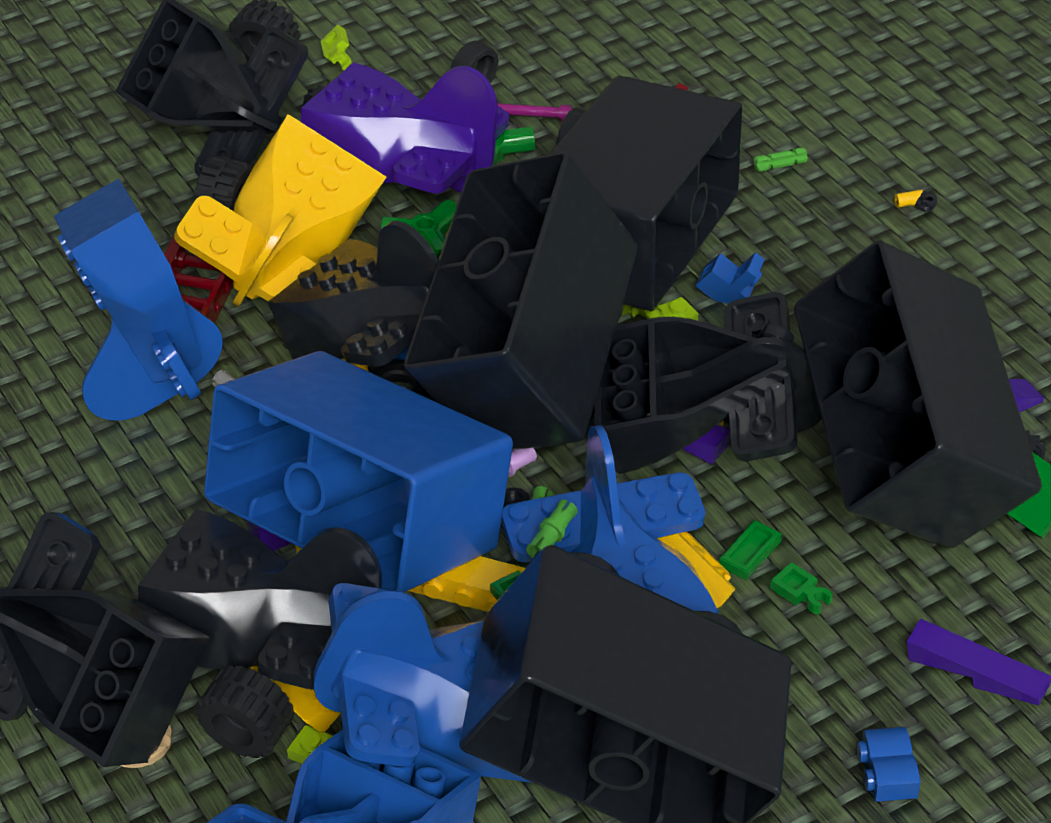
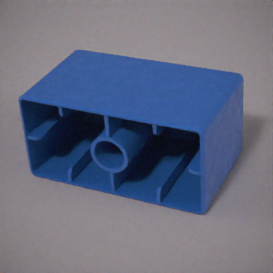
M316 351L215 387L204 494L210 502L300 548H303L318 532L324 529L336 527L350 530L361 536L375 552L382 572L381 589L404 593L489 553L497 547L513 440L506 433L324 351Z

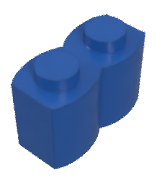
M906 727L863 730L862 741L857 742L856 748L859 763H865L866 767L863 773L866 791L872 792L875 802L918 798L920 776Z

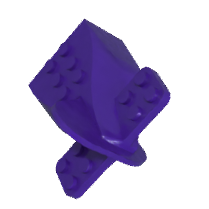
M354 62L301 108V123L385 175L386 179L383 183L397 182L430 193H442L448 187L462 192L466 177L471 171L493 166L496 139L508 128L510 118L509 113L498 106L495 92L487 78L478 70L468 66H456L448 70L421 100L393 78Z

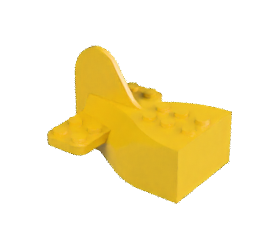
M288 114L250 172L236 199L234 210H230L209 196H200L194 201L179 223L174 238L180 246L233 279V287L239 292L232 304L238 308L246 296L251 299L260 296L269 301L298 279L297 276L301 272L311 269L316 265L320 257L330 254L347 241L385 181L386 176Z

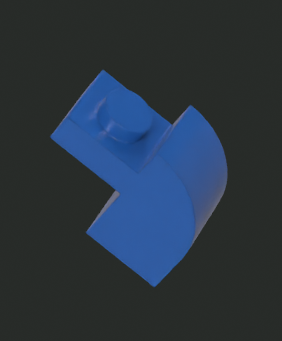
M755 252L738 267L720 253L703 268L695 286L711 299L727 304L734 300L750 297L754 285L762 276L760 269L765 259Z

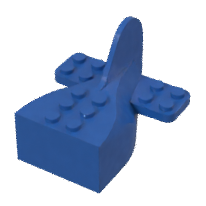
M119 179L113 181L54 215L62 233L57 238L71 262L76 259L73 264L85 286L92 293V297L101 311L107 309L111 315L110 330L85 374L82 383V396L88 409L100 418L119 421L140 416L178 393L181 397L188 395L190 400L200 396L202 393L196 383L213 368L222 350L221 332L212 320L182 299L168 260Z
M602 425L591 426L588 431L585 487L581 491L512 503L503 508L502 526L511 554L517 561L531 562L534 559L527 553V545L531 543L539 532V525L542 520L549 518L559 501L562 499L568 500L564 509L572 502L577 507L578 513L566 527L563 539L556 542L554 546L568 552L588 553L600 557L611 564L618 574L627 580L693 611H710L718 614L711 595L690 561L680 552L657 539L696 530L703 526L705 508L692 477L686 473L677 472L617 484L611 445Z
M347 583L335 585L328 599L332 634L315 666L313 683L319 702L330 710L341 712L345 749L349 756L363 762L405 767L413 764L420 752V747H423L483 777L531 783L529 780L465 753L459 747L484 621L451 625L430 631L421 604L408 594Z
M341 730L318 746L302 764L297 776L286 822L250 805L234 804L207 823H473L481 775L423 747H420V752L413 764L405 767L358 761L350 757L346 752L343 730Z

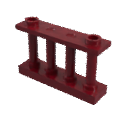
M173 237L164 255L171 266L177 285L211 291L207 299L182 294L181 297L195 309L201 310L202 314L215 323L233 288V279L198 256L189 255V252L180 246ZM187 266L221 272L217 280L180 274L183 268L186 269Z

